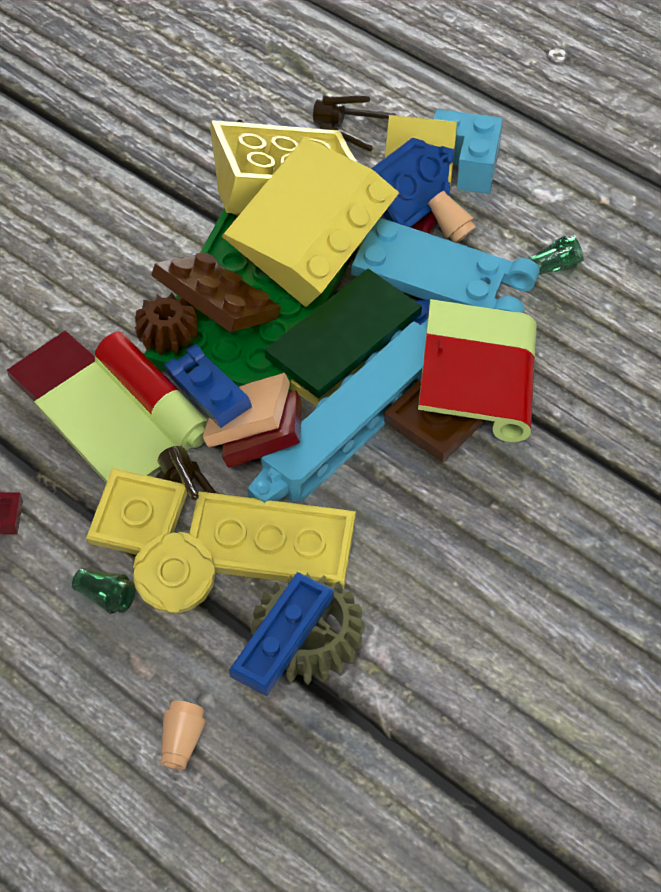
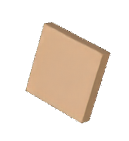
M282 373L239 386L248 395L252 407L222 428L209 417L203 434V439L208 448L278 429L290 386L286 374Z

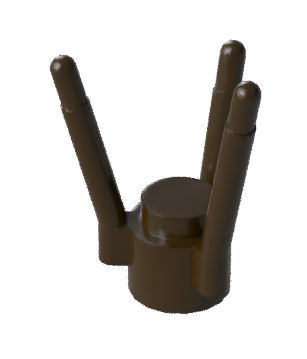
M323 95V98L318 97L315 102L313 121L320 124V129L340 131L344 140L367 151H372V145L334 126L342 124L345 114L389 119V115L396 116V114L377 110L350 108L343 105L369 102L371 100L369 96L333 97Z
M173 446L160 453L158 464L161 471L156 475V478L184 484L192 500L199 498L192 482L193 477L205 492L217 494L201 473L197 462L191 461L184 447Z

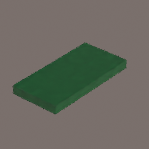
M368 268L265 349V358L319 399L390 341L397 331L403 330L421 315L422 306Z

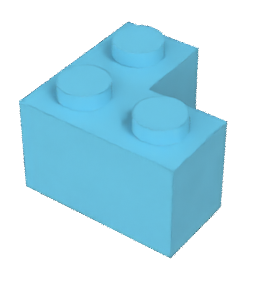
M436 109L434 119L458 121L453 165L459 166L457 190L490 194L500 149L503 118Z

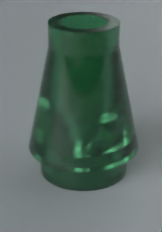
M563 235L536 254L529 256L528 259L538 265L539 275L575 269L577 264L584 261V256L577 238L574 235L570 237Z
M80 568L72 580L74 591L83 594L110 614L126 612L135 598V584L129 581L128 576L124 574Z

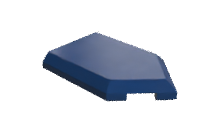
M411 138L371 168L399 192L383 213L386 220L411 227L431 211L428 202L442 191H445L449 196V166L453 163L454 149L444 146L437 147L427 144L423 140Z

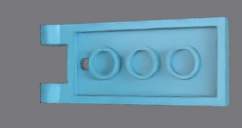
M379 218L366 235L351 268V275L359 276L369 268L401 292L425 300L432 299L524 313L525 308L523 303L517 298L502 296L499 299H495L501 283L509 284L519 291H529L534 287L539 275V267L532 260L519 258L512 262L383 218Z

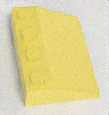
M211 120L210 131L218 192L226 212L237 216L241 214L304 137L356 161L341 132L337 130Z
M304 137L222 237L302 305L307 307L323 292L399 192L371 168Z

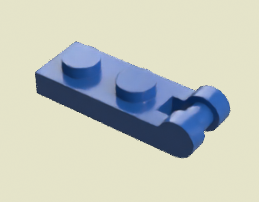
M196 344L185 350L186 354L178 360L172 358L164 364V368L170 378L220 428L252 407L248 395L211 362ZM195 367L191 372H189L188 374L186 373L187 371Z

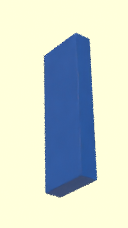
M297 572L229 669L230 677L267 697L333 600L334 590Z

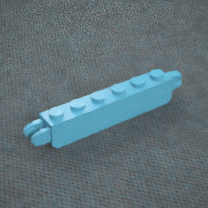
M428 319L422 325L413 321L403 331H397L388 345L379 353H373L357 373L347 376L340 388L330 397L323 398L317 404L315 410L306 419L301 420L299 444L263 456L261 458L262 471L249 485L248 497L261 500L264 503L270 500L279 501L283 497H286L291 502L304 501L386 424L384 422V412L422 377Z

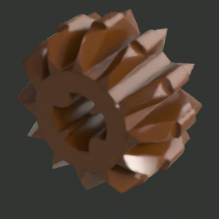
M173 292L167 298H161L156 294L155 301L143 300L142 309L136 310V336L139 338V342H143L147 351L156 349L161 356L166 350H171L176 355L178 347L189 348L191 339L197 338V313L194 310V306H190L183 298L176 300Z

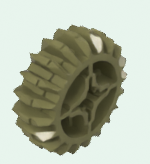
M290 575V577H289V579H288V584H289V583L291 582V580L293 579V577H292L291 575ZM325 575L318 581L334 590V598L285 669L287 670V679L290 683L297 675H303L304 682L307 685L311 682L312 675H319L324 682L328 679L329 670L341 675L344 670V663L353 664L355 651H360L362 648L363 638L361 636L365 632V623L361 619L362 609L360 604H354L352 591L343 593V586L340 584V581L328 586V579H326ZM275 582L273 594L263 592L261 605H256L253 611L254 620L250 624L252 635H254L286 587ZM330 614L336 618L341 626L338 635L331 631V625L327 624V618Z

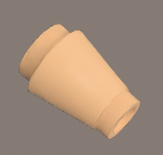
M445 191L440 192L428 202L446 240L451 239L452 242L459 243L477 228L472 222L474 217L448 196Z
M172 701L169 710L164 711L161 765L176 770L186 769L187 762L206 724V720L203 718L205 710L202 707L190 702Z

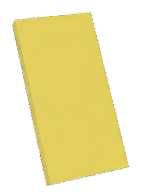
M198 492L199 498L196 501L189 534L201 540L213 557L216 573L288 582L290 575L294 577L297 572L306 575L308 572L311 578L317 582L325 575L326 579H328V586L340 581L344 590L356 511L271 500L264 503L255 498Z

